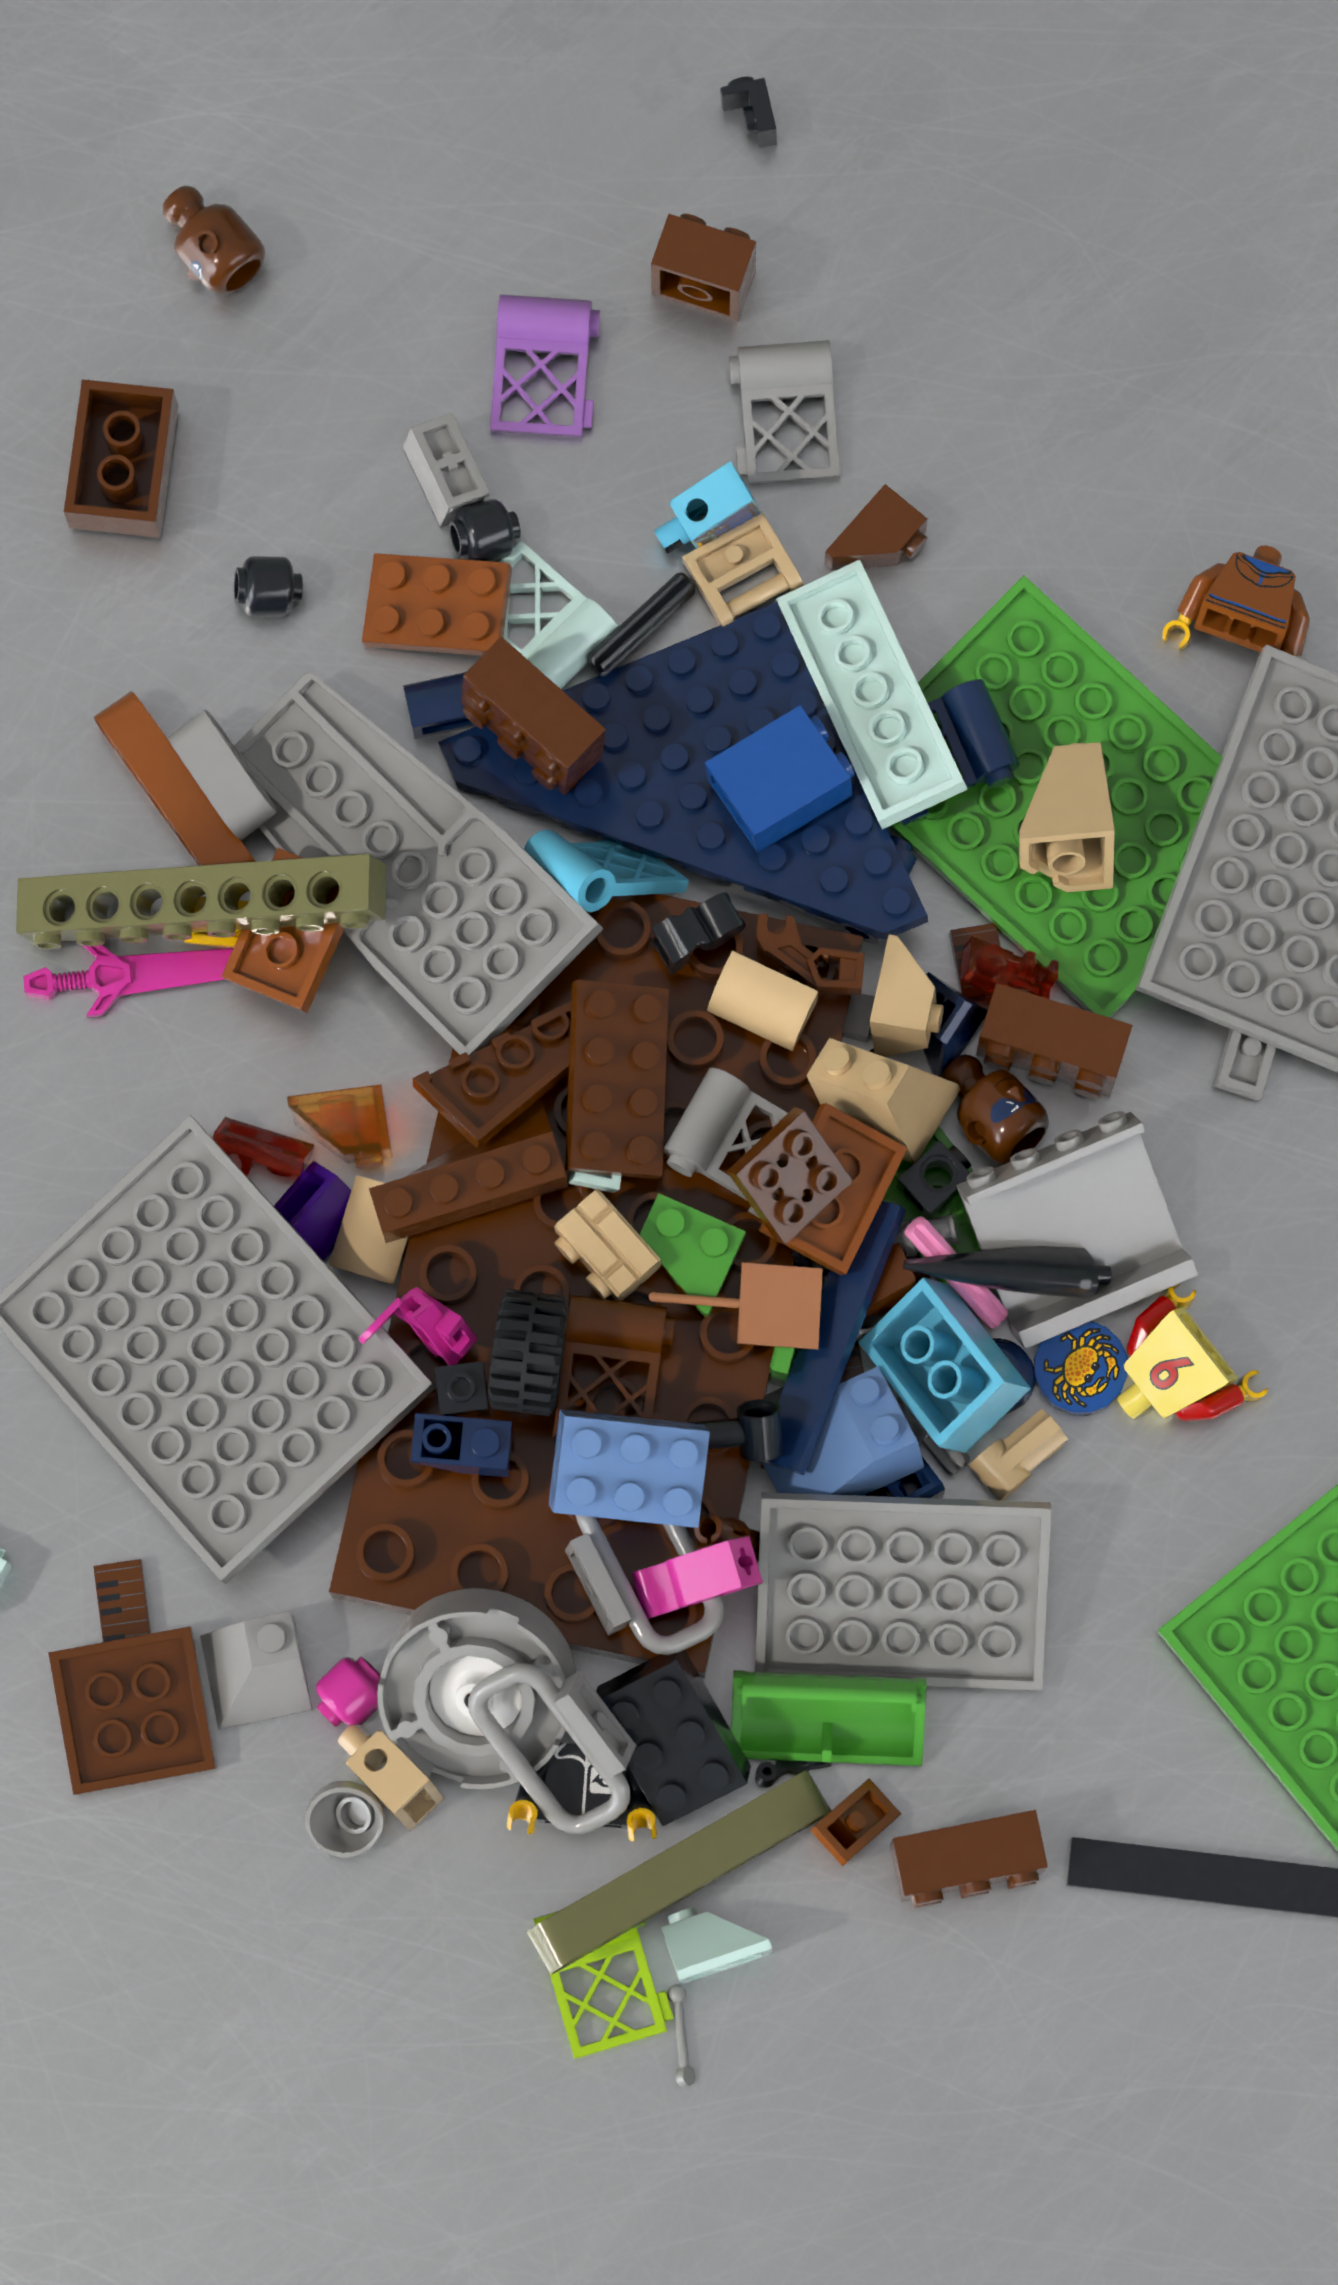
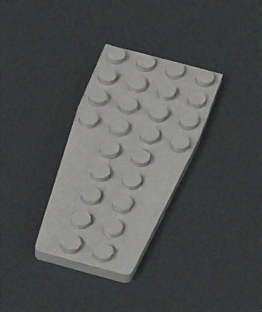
M313 673L304 674L234 745L278 810V813L259 826L276 849L278 847L303 858L371 854L386 864L385 920L369 921L367 928H344V932L369 963L459 1055L465 1052L470 1055L490 1045L491 1040L498 1037L604 929L509 834Z

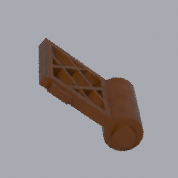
M578 1295L571 1296L552 1438H554V1435H557L560 1409L567 1410L582 1397L594 1413H601L587 1393L608 1377L613 1380L626 1397L624 1402L608 1414L616 1415L631 1404L641 1418L662 1420V1413H654L662 1347H672L675 1318L667 1317V1307ZM574 1353L594 1356L606 1371L585 1389L580 1386L571 1374ZM602 1357L620 1359L621 1361L610 1369ZM629 1361L650 1363L647 1384L633 1395H630L614 1373ZM571 1382L579 1393L568 1401ZM646 1392L644 1411H642L635 1402V1399Z

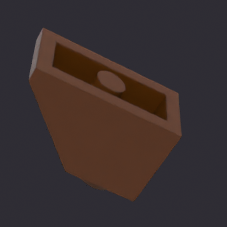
M884 484L825 551L824 565L832 571L860 559L864 568L896 566L905 555L911 559L924 546L928 539L925 535L928 518Z

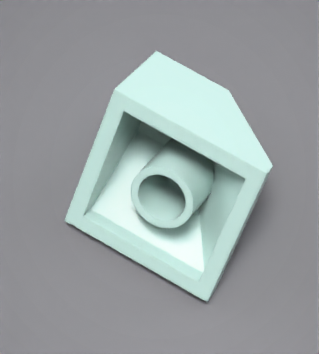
M695 1907L667 1916L670 1924L661 1927L680 1985L772 1953V1946L768 1938L709 1912L697 1915Z

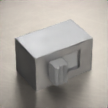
M866 994L851 995L843 1031L844 1038L867 1042L869 1032L871 1033L870 1017L875 996Z

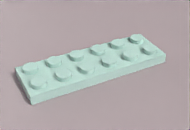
M859 559L776 598L881 828L889 827L968 790L861 560Z

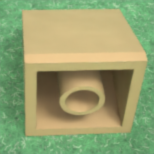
M831 1038L828 1039L806 1075L820 1105L828 1103L907 1147L902 1160L913 1164L920 1158L961 1090L959 1084Z

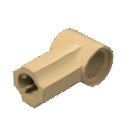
M1040 1409L1006 1439L1002 1440L1000 1438L991 1444L968 1466L998 1501H1003L1027 1481L1032 1475L1030 1472L1067 1442L1068 1438L1055 1420L1043 1409Z

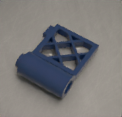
M976 679L960 684L947 691L940 698L928 703L932 714L937 713L943 727L941 733L944 740L947 737L953 750L951 755L954 761H957L964 776L962 778L967 788L987 783L989 788H995L1011 781L1015 777L1013 771L1019 767L1020 763L984 680ZM925 809L901 820L903 826L929 815L928 810Z

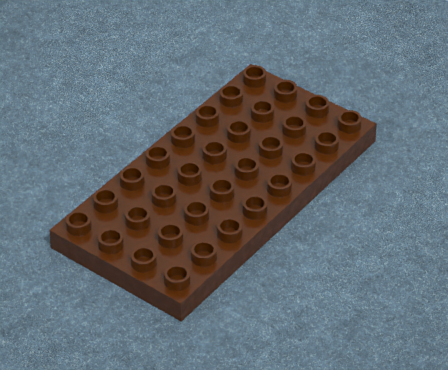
M662 894L612 896L609 902L601 909L587 912L604 929L500 1035L509 1032L511 1035L531 1025V1020L570 1002L572 998V983L576 980L669 988L663 1149L707 1071L712 1067L735 1076L745 1083L752 1092L787 1113L794 1107L804 1110L810 1120L813 1121L820 1103L806 1075L829 1038L842 1042L851 995L818 994L817 1003L794 1050L790 1051L707 1011L717 981L732 951L808 986L772 957L763 954L756 941L758 914L736 910L746 924V927L739 934L714 950L695 949L689 958V963L673 975H670L650 941L652 927L669 916H679L685 912L686 908H696L701 903ZM768 917L767 927L772 933H781L785 929L786 920ZM796 923L801 944L812 953H815L820 947L861 953L863 936ZM823 962L817 964L821 979L825 977L827 980H839L840 964L828 963L825 965ZM453 1048L450 1060L459 1056ZM569 1074L540 1098L564 1169L566 1160ZM753 1107L746 1120L751 1141L762 1138L773 1128L770 1117ZM439 1112L426 1164L467 1140ZM740 1132L732 1145L743 1143ZM745 1149L727 1153L719 1170L728 1174L727 1170L746 1153ZM664 1151L662 1177L649 1179L621 1176L620 1189L612 1193L600 1190L639 1235L658 1193L746 1231L745 1238L718 1297L739 1299L742 1262L794 1266L793 1249L759 1231L763 1222L760 1218L748 1212L751 1205L747 1200L703 1174L694 1172L692 1177H688L675 1171L667 1164L669 1157ZM565 1171L568 1187L409 1237L396 1298H402L412 1288L417 1287L465 1320L478 1339L457 1364L483 1361L487 1392L500 1300L507 1289L565 1296L568 1306H570L572 1295L602 1299L586 1280V1277L591 1274L586 1266L579 1259L573 1264L570 1263L554 1244L560 1238L555 1233L556 1223L596 1190L569 1184L570 1171ZM663 1266L623 1300V1302L667 1307V1317L675 1318L672 1347H662L654 1404V1413H662V1420L687 1423L737 1418V1407L741 1403L749 1400L765 1399L769 1383L770 1364L775 1347L737 1344L739 1308L713 1306L709 1317H706L697 1310L696 1305L650 1301L649 1294L652 1292L686 1295L679 1285L677 1286L667 1274ZM611 1295L606 1298L608 1300H615ZM394 1314L391 1317L388 1333L437 1386L434 1367L448 1366V1364L441 1356L438 1355L437 1358L433 1356L413 1328ZM574 1353L571 1374L580 1386L585 1389L606 1371L594 1356ZM602 1357L610 1369L621 1361L620 1359ZM629 1361L614 1373L630 1395H633L647 1384L650 1363ZM610 1377L587 1393L602 1414H608L626 1400V1397ZM571 1382L568 1401L579 1393ZM437 1387L359 1459L329 1589L332 1598L410 1615L425 1602L448 1592L472 1588L497 1590L519 1597L542 1611L561 1631L571 1650L636 1664H642L659 1655L641 1645L629 1624L624 1629L609 1636L607 1635L565 1552L569 1542L582 1536L583 1533L578 1525L576 1515L553 1513L548 1505L555 1454L554 1438L552 1437L556 1408L550 1416L492 1409L489 1402L491 1417L479 1419L511 1421L513 1424L514 1433L509 1477L458 1473L411 1462L415 1413L440 1415ZM646 1392L635 1399V1402L642 1411H644ZM583 1397L567 1409L594 1413ZM631 1404L616 1414L619 1416L641 1418ZM739 1447L708 1450L700 1516L703 1514L709 1516V1513H713L721 1518H740L752 1461L743 1459L740 1456ZM596 1517L639 1601L631 1573L679 1556L664 1525ZM686 1527L697 1550L712 1546L704 1544L696 1538L694 1527ZM704 1603L650 1618L648 1621L659 1635H672L701 1620L705 1612ZM714 1634L706 1640L685 1649L702 1678L706 1676Z

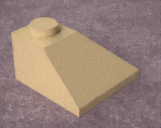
M889 934L870 1017L874 1053L883 1057L928 1048L931 1032L939 1033L944 1010L943 1005L937 1004L935 986L900 938Z

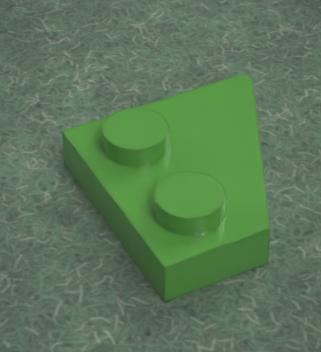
M658 1193L640 1232L643 1240L661 1259V1264L677 1286L679 1285L686 1295L718 1297L746 1235V1231L660 1193ZM696 1305V1308L703 1316L709 1317L713 1306Z

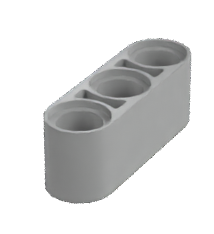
M203 710L168 737L172 747L219 816L239 840L244 839L278 813L273 801L227 734L207 710Z

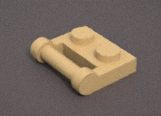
M763 513L682 556L683 564L709 606L718 626L721 625L722 627L787 590L791 592L804 586L798 571ZM774 563L779 572L778 575L725 603L719 592Z

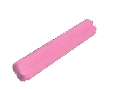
M919 1216L906 1226L905 1235L924 1257L957 1254L924 1217ZM946 1280L989 1328H996L1007 1318L1008 1310L988 1288Z

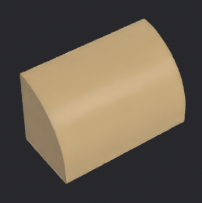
M732 951L717 981L707 1011L793 1051L817 1003L818 991Z
M356 1175L329 1266L394 1285L408 1237L385 1243L369 1188L384 1183Z

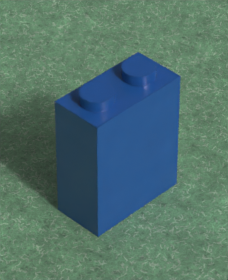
M801 705L705 762L708 782L757 853L853 796L851 777L855 776L852 766L842 752L833 753L826 743L830 738L824 725L816 715L809 718Z

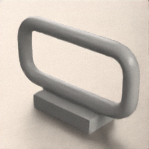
M576 1515L583 1535L571 1540L565 1552L608 1636L624 1629L629 1624L635 1637L644 1648L655 1654L671 1655L706 1640L717 1631L723 1620L724 1612L721 1597L703 1602L705 1612L702 1619L697 1623L668 1636L656 1633L651 1627L596 1517ZM663 1524L679 1556L697 1551L685 1526Z
M515 1663L489 1675L473 1687L468 1698L469 1713L474 1723L545 1817L556 1828L569 1834L582 1835L615 1820L627 1809L630 1802V1786L622 1771L626 1770L636 1744L581 1671L566 1678L561 1688H558L542 1669L531 1664ZM516 1683L531 1685L608 1785L611 1791L610 1799L585 1814L573 1815L568 1813L492 1715L487 1704L489 1698Z

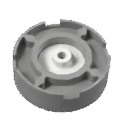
M477 1588L461 1589L439 1595L425 1602L414 1610L399 1627L382 1668L377 1692L378 1708L388 1738L423 1774L430 1777L431 1773L434 1772L443 1777L461 1781V1788L494 1789L519 1782L474 1723L469 1713L468 1698L473 1687L482 1679L515 1663L531 1664L542 1669L556 1686L561 1688L564 1680L576 1673L574 1658L566 1639L553 1621L542 1611L527 1601L505 1592ZM516 1683L490 1697L487 1702L490 1712L533 1769L538 1771L558 1749L566 1731L537 1691L529 1684Z

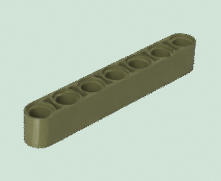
M805 1770L530 1928L526 1933L552 1975L823 1819L831 1812V1809L808 1770Z

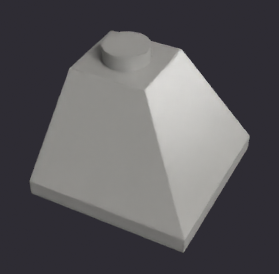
M291 1611L244 1620L200 1635L219 1730L313 1710L295 1618Z

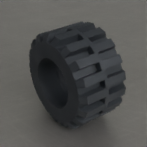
M507 1289L502 1296L495 1328L488 1387V1399L492 1409L550 1416L556 1408L569 1306L565 1296Z

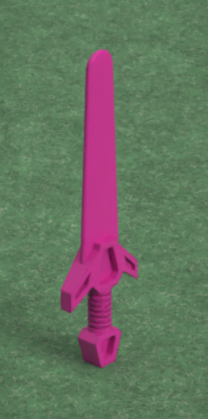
M81 945L96 959L89 967V970H86V972L82 970L81 973L77 971L76 974L75 971L72 974L67 972V975L65 972L63 975L58 973L57 976L56 973L52 974L49 969L44 967L23 976L24 990L26 996L51 1000L59 989L62 992L63 989L68 991L69 988L71 991L72 988L77 990L78 987L80 990L82 987L86 989L87 986L88 989L92 988L99 996L86 1017L104 1016L121 995L225 980L221 976L233 948L116 956L103 945Z

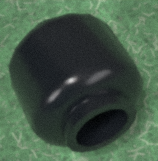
M496 499L461 507L456 512L455 520L449 523L450 540L454 552L458 557L464 556L466 560L494 561L505 558L513 552L514 539H518L521 536L520 524L514 511L508 512L503 503Z
M252 556L245 560L243 567L235 569V604H242L244 612L249 616L283 617L290 613L293 601H301L302 574L294 573L290 560L285 557Z

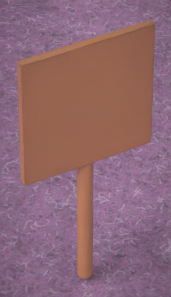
M742 1262L739 1299L652 1292L649 1294V1300L663 1303L739 1308L737 1344L818 1350L823 1269Z

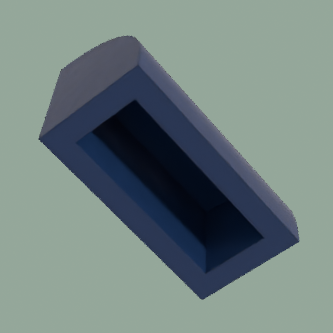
M466 672L403 685L414 739L475 727L462 711L464 708L461 704L463 675Z

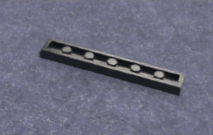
M1071 1838L1066 1884L1069 1887L1338 1918V1868L1086 1838Z

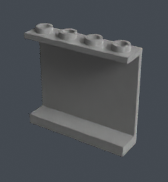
M1118 1111L1107 1114L1098 1120V1125L1083 1132L1080 1130L1065 1132L1054 1139L1055 1143L1040 1150L1036 1148L1022 1150L1010 1158V1163L995 1169L993 1167L977 1169L967 1176V1181L956 1185L981 1251L1037 1246L1085 1248L1092 1256L1095 1265L1111 1267L1112 1276L1110 1284H1098L1097 1291L1090 1298L1048 1296L996 1289L1001 1303L1008 1310L1007 1320L1012 1333L1024 1349L1198 1276L1193 1258L1182 1248L1140 1133L1145 1132L1144 1126L1132 1112Z

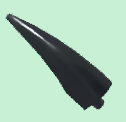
M1037 1246L968 1252L904 1260L903 1263L904 1270L969 1285L1020 1293L1078 1298L1094 1296L1098 1289V1284L1109 1285L1112 1276L1111 1267L1095 1265L1092 1256L1085 1248Z

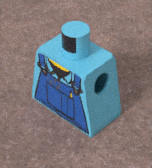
M730 461L673 498L669 504L677 517L658 527L654 532L666 553L669 554L689 541L698 548L756 517L762 511ZM707 514L703 520L697 522L700 516Z

